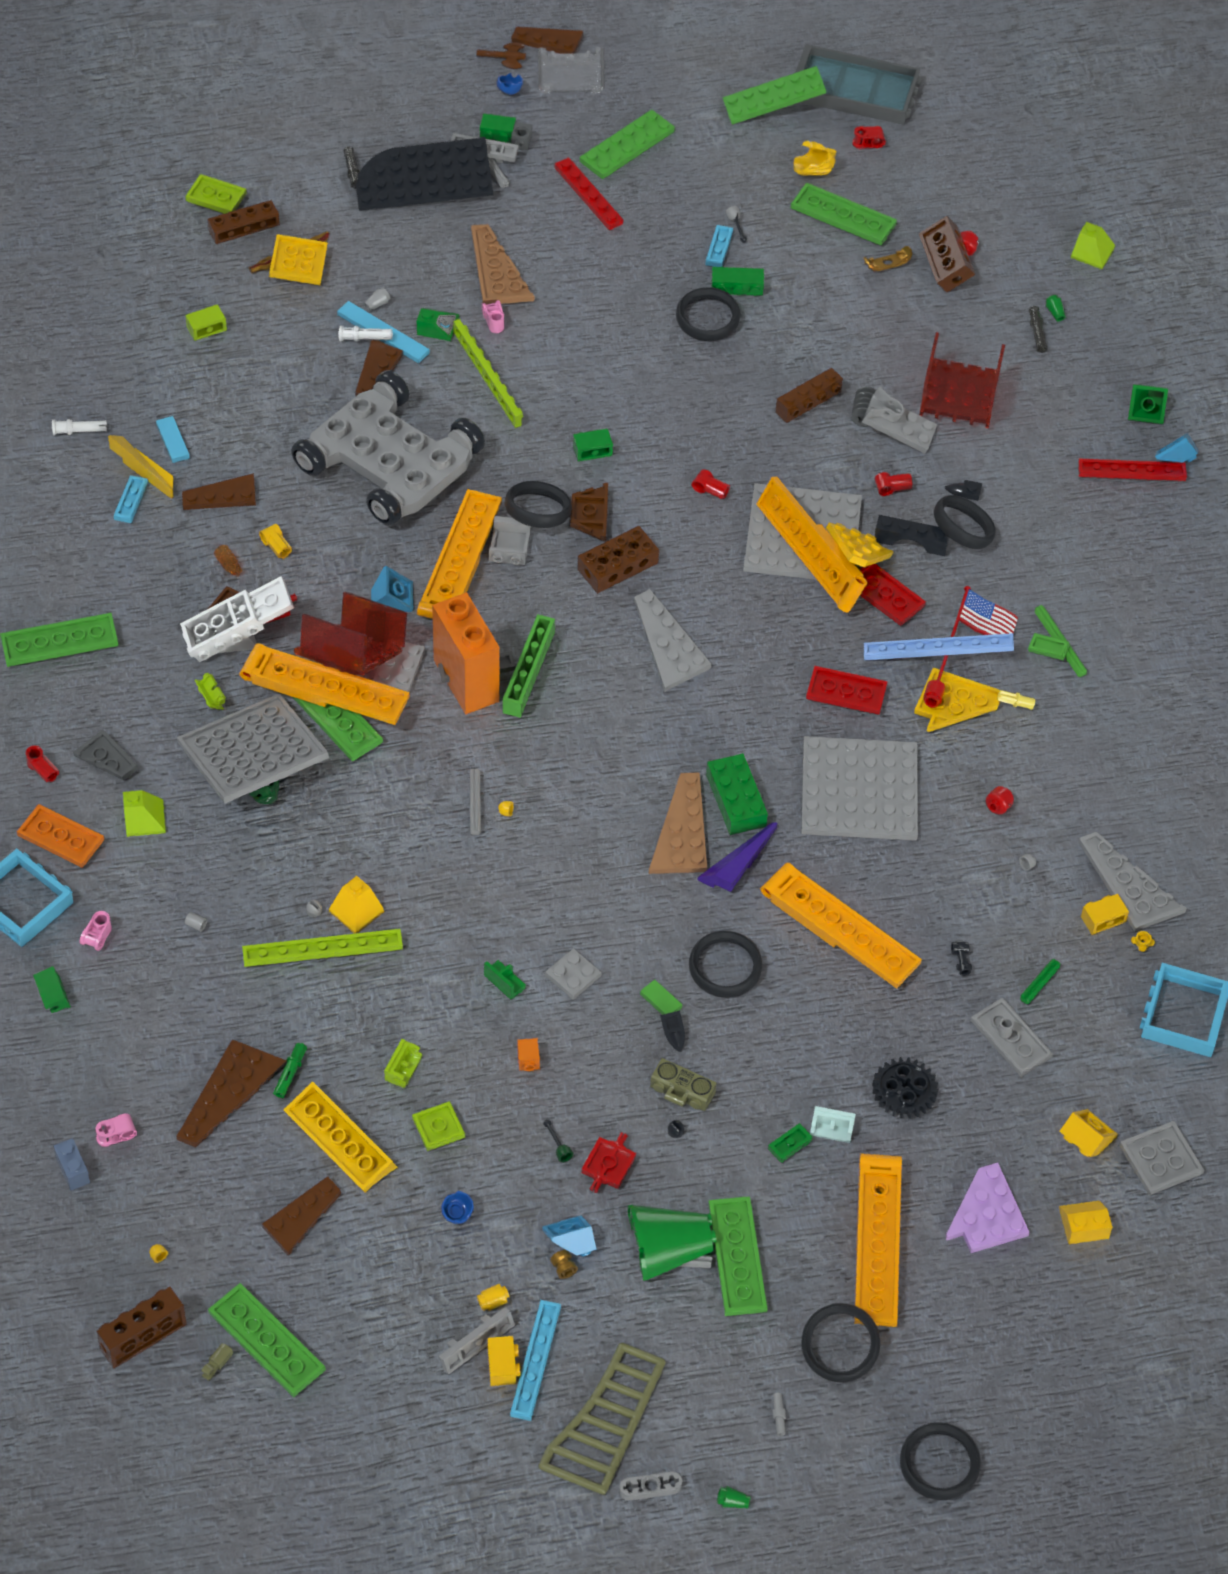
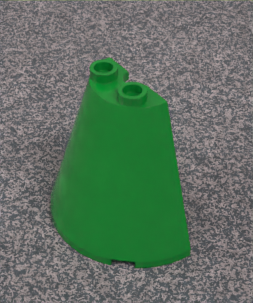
M628 1205L627 1214L631 1230H634L637 1242L639 1265L643 1281L713 1251L716 1234L715 1230H710L712 1225L710 1213Z

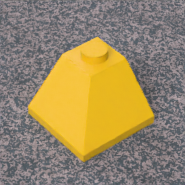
M355 876L341 888L330 906L329 912L356 934L384 913V908L371 887L358 876Z

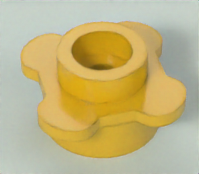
M1140 931L1136 937L1133 936L1131 938V943L1135 944L1141 952H1145L1146 948L1155 944L1154 939L1146 931Z

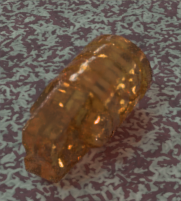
M221 545L214 551V556L227 572L237 576L241 574L243 570L237 562L236 556L227 545Z

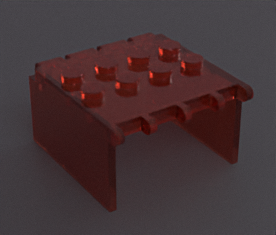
M936 332L925 377L919 416H923L924 413L935 414V419H938L940 415L953 418L952 422H956V419L970 421V425L978 422L985 424V428H989L1002 368L1005 344H1002L997 369L985 367L984 371L982 366L968 364V367H964L965 363L951 361L950 364H947L948 360L936 358L939 332Z
M345 591L343 592L341 624L336 625L307 614H302L300 647L294 648V653L319 662L323 666L336 668L340 672L363 676L402 653V648L405 647L407 612Z

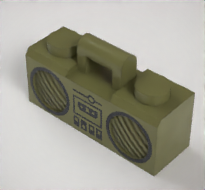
M662 1058L651 1076L650 1087L659 1093H665L664 1099L681 1107L687 1101V1104L692 1108L706 1111L716 1093L717 1083Z

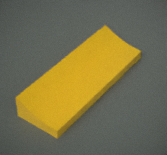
M313 1081L283 1109L365 1193L380 1179L398 1168Z

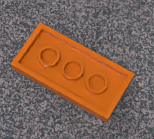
M40 804L37 805L17 830V836L81 868L85 866L104 841L103 835Z

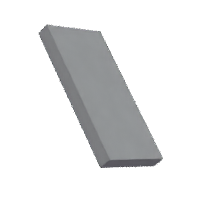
M1003 998L971 1017L970 1021L1020 1077H1023L1053 1056V1053ZM1004 1017H1009L1014 1022L1012 1035L1004 1039L998 1035L1000 1020Z

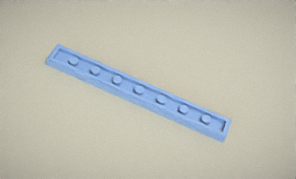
M1013 633L868 642L864 643V660L1014 651Z

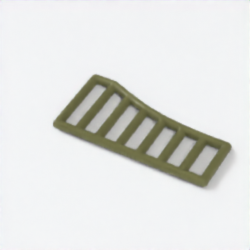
M619 1343L610 1364L589 1400L575 1418L547 1446L538 1465L539 1469L601 1495L606 1494L666 1361L661 1357L628 1344ZM624 1352L655 1364L652 1374L650 1375L620 1363ZM615 1370L647 1382L643 1393L612 1381L611 1378ZM606 1388L639 1400L635 1411L603 1399L601 1395ZM597 1405L631 1420L627 1428L624 1429L589 1413ZM584 1421L621 1436L622 1439L619 1446L615 1447L575 1431V1429ZM569 1437L614 1455L608 1466L559 1445ZM553 1453L604 1473L605 1476L601 1485L549 1464Z

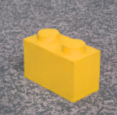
M1118 894L1107 895L1099 901L1089 902L1083 906L1081 918L1091 935L1125 923L1129 911Z
M513 1336L487 1338L490 1386L516 1384V1376H520V1365L515 1363V1357H519L518 1344H514Z

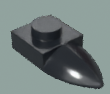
M965 480L964 483H954L945 486V489L953 495L979 501L982 483Z
M680 1010L660 1015L664 1035L670 1045L680 1052L685 1041V1030Z

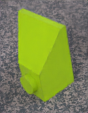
M1086 222L1079 233L1071 258L1103 269L1115 248V244L1102 227Z
M143 790L123 792L127 837L166 833L163 799Z

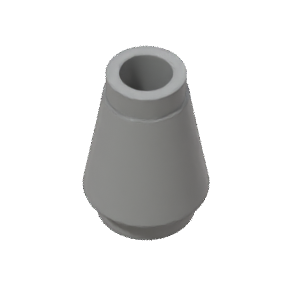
M383 287L381 289L378 288L364 302V305L371 311L388 303V300L391 298L386 289Z

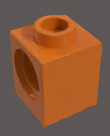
M538 1038L517 1040L519 1071L540 1069Z

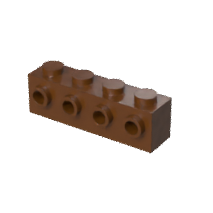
M272 200L207 219L208 231L215 244L280 226L279 213Z
M831 367L778 397L775 413L786 423L841 393L843 378Z

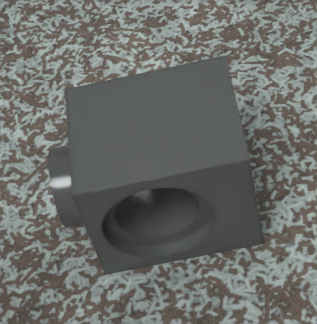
M516 122L511 135V144L519 145V149L528 151L532 139V125Z

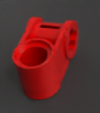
M859 126L855 128V138L852 140V145L855 148H881L885 145L882 127Z

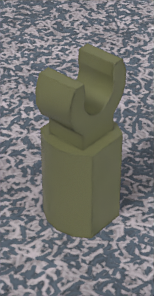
M222 1343L209 1358V1363L201 1370L203 1372L202 1377L209 1381L217 1369L220 1370L233 1355V1350L228 1345Z

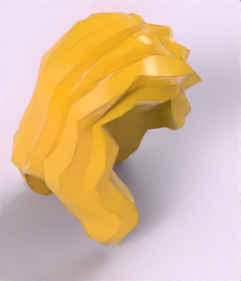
M804 141L802 145L809 147V151L803 156L794 158V171L800 175L820 176L829 174L835 165L837 151L824 147L820 143Z

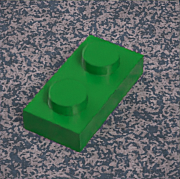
M799 1123L770 1143L768 1150L782 1163L812 1142L813 1137Z

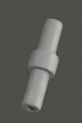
M775 1393L773 1394V1420L776 1421L777 1435L784 1436L786 1434L784 1423L786 1411L783 1408L782 1394Z

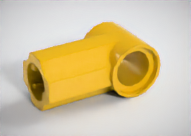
M277 524L259 531L263 544L265 546L269 545L278 558L284 559L292 552V547L283 537L282 531Z

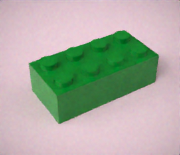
M744 754L708 761L706 777L729 835L766 827L768 813Z

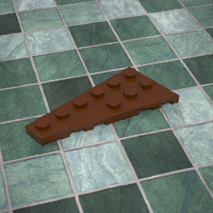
M232 1039L178 1132L177 1140L197 1147L213 1132V1129L219 1123L228 1119L229 1114L239 1109L259 1091V1087L267 1080L270 1081L280 1068L283 1069L287 1064V1060Z

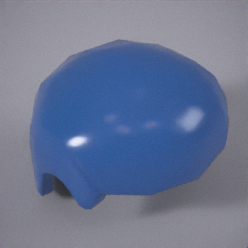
M511 73L506 76L501 75L497 79L498 89L507 95L518 93L523 84L521 75L513 77Z
M457 1191L446 1196L441 1205L443 1217L446 1221L453 1224H462L469 1220L474 1210L473 1200L469 1194Z

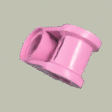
M498 300L496 303L487 305L483 303L482 313L489 330L492 333H501L504 330V313L500 301Z
M98 911L93 915L81 934V945L87 944L95 947L97 951L102 949L105 940L112 930L110 916L107 912Z
M121 1114L117 1117L101 1121L96 1125L97 1143L103 1147L128 1141L137 1135L130 1114Z

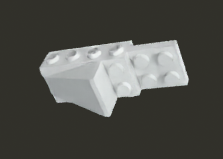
M282 576L250 593L244 590L180 623L189 655L202 662L217 653L252 650L255 644H257L254 635L265 629L263 624L294 608Z

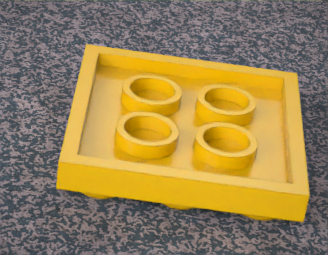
M277 234L269 277L321 285L328 242Z

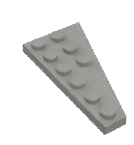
M650 589L634 597L654 662L658 668L659 677L663 683L664 692L711 669L710 661Z
M1094 832L1079 838L1078 843L1110 894H1118L1129 911L1127 921L1134 932L1186 913L1187 908L1184 905H1179L1173 900L1174 897L1171 894H1166L1158 887L1159 884L1145 872L1128 862V858L1115 851L1113 845L1100 834Z

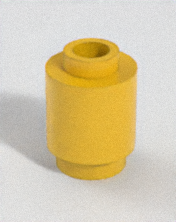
M499 1283L481 1291V1294L476 1296L483 1311L487 1309L490 1311L506 1304L507 1298L510 1297L506 1287H501Z

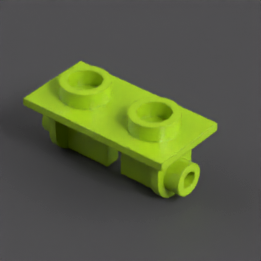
M205 673L202 680L195 679L194 681L198 686L199 692L205 698L206 704L212 709L224 710L222 704L225 703L226 697L220 687L217 686L213 675Z

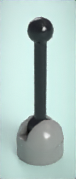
M737 206L729 207L726 210V215L729 220L735 221L741 236L740 241L746 242L747 237L744 236L738 222L740 210Z

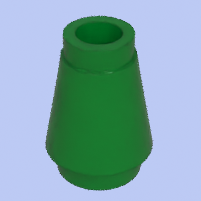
M1058 295L1048 297L1045 301L1046 308L1057 322L1064 320L1066 316L1062 299Z
M729 1486L720 1487L717 1504L725 1508H748L750 1502L749 1495Z

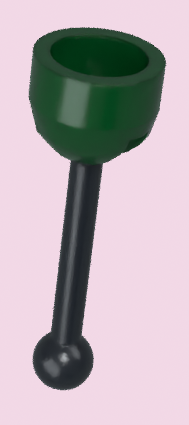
M546 1119L543 1125L548 1128L558 1146L556 1156L559 1162L569 1161L574 1156L573 1151L568 1145L560 1143L551 1127V1121Z

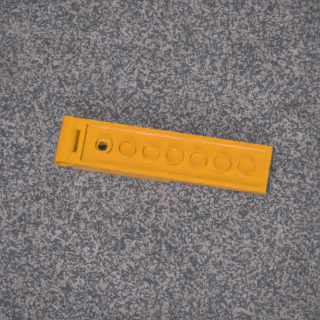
M771 477L756 505L835 601L838 608L843 612H850L867 584L866 579L863 578L864 575L854 563L848 561L837 542L822 524L816 525L778 477Z
M467 489L425 592L417 608L418 616L433 619L432 605L468 591L480 562L481 552L494 523V518L497 516L501 506L502 497Z
M260 643L255 644L239 673L242 679L252 681V684L323 707L328 703L396 725L410 698V692L278 651Z
M785 863L760 888L762 894L766 898L771 899V902L833 948L836 945L896 989L922 962L921 958L812 881L790 863Z
M860 1153L855 1306L868 1313L876 1326L897 1327L902 1156ZM854 1317V1324H863L859 1319Z

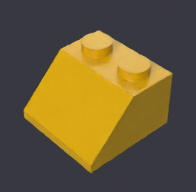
M1088 1109L1073 1112L1059 1131L1064 1135L1063 1138L1067 1142L1078 1146L1079 1151L1087 1157L1099 1155L1118 1136V1133Z
M1100 1200L1059 1206L1068 1244L1109 1239L1112 1223L1108 1209Z

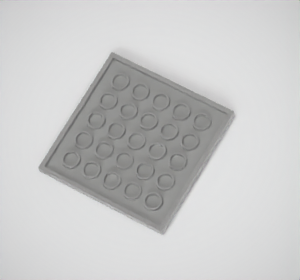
M755 483L743 571L816 579L756 505L767 485ZM786 487L816 525L822 524L826 529L829 522L834 524L840 523L848 529L855 528L858 530L862 495Z
M280 694L177 737L178 744L224 803L233 801L236 798L329 758L327 750Z
M804 736L801 834L917 840V742Z

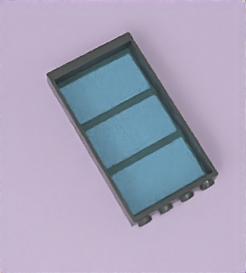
M805 44L795 73L817 66L826 93L801 101L800 103L902 125L905 124L906 118H910V107L913 108L915 101L913 96H917V85L920 86L922 76L919 75L920 68Z

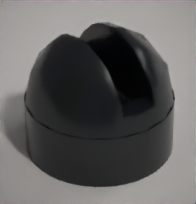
M673 1120L668 1125V1134L672 1138H680L684 1133V1126L679 1120Z

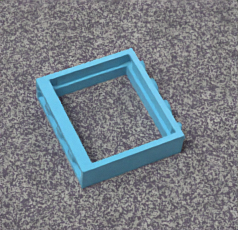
M15 849L0 862V879L19 864L58 895L53 902L22 928L0 912V930L19 946L23 947L73 904V892L67 885L63 886L53 874L49 875L42 865L34 863L27 853H22Z
M1162 963L1160 971L1156 970L1153 981H1157L1156 985H1151L1148 995L1152 999L1151 1002L1147 1001L1144 1013H1147V1017H1142L1139 1027V1029H1143L1141 1037L1212 1057L1228 998V981ZM1163 980L1219 995L1207 1041L1151 1026Z

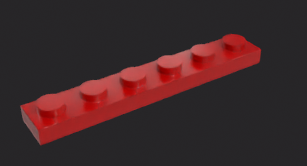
M569 157L555 163L557 172L608 230L623 224V218Z
M1081 458L1078 460L1079 477L1186 481L1187 478L1186 463Z

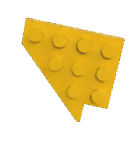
M829 522L826 526L829 534L837 542L839 548L851 563L866 567L889 559L893 554L892 550L882 547L877 543L876 538L869 533L866 535L862 534L859 530L855 528L848 529L840 523L834 524Z
M933 668L915 707L914 714L930 719L927 732H931L997 710L1001 702L997 699L1000 690L943 671L940 681L946 687L941 704L931 708L924 703L923 696L928 682L937 680L940 670Z

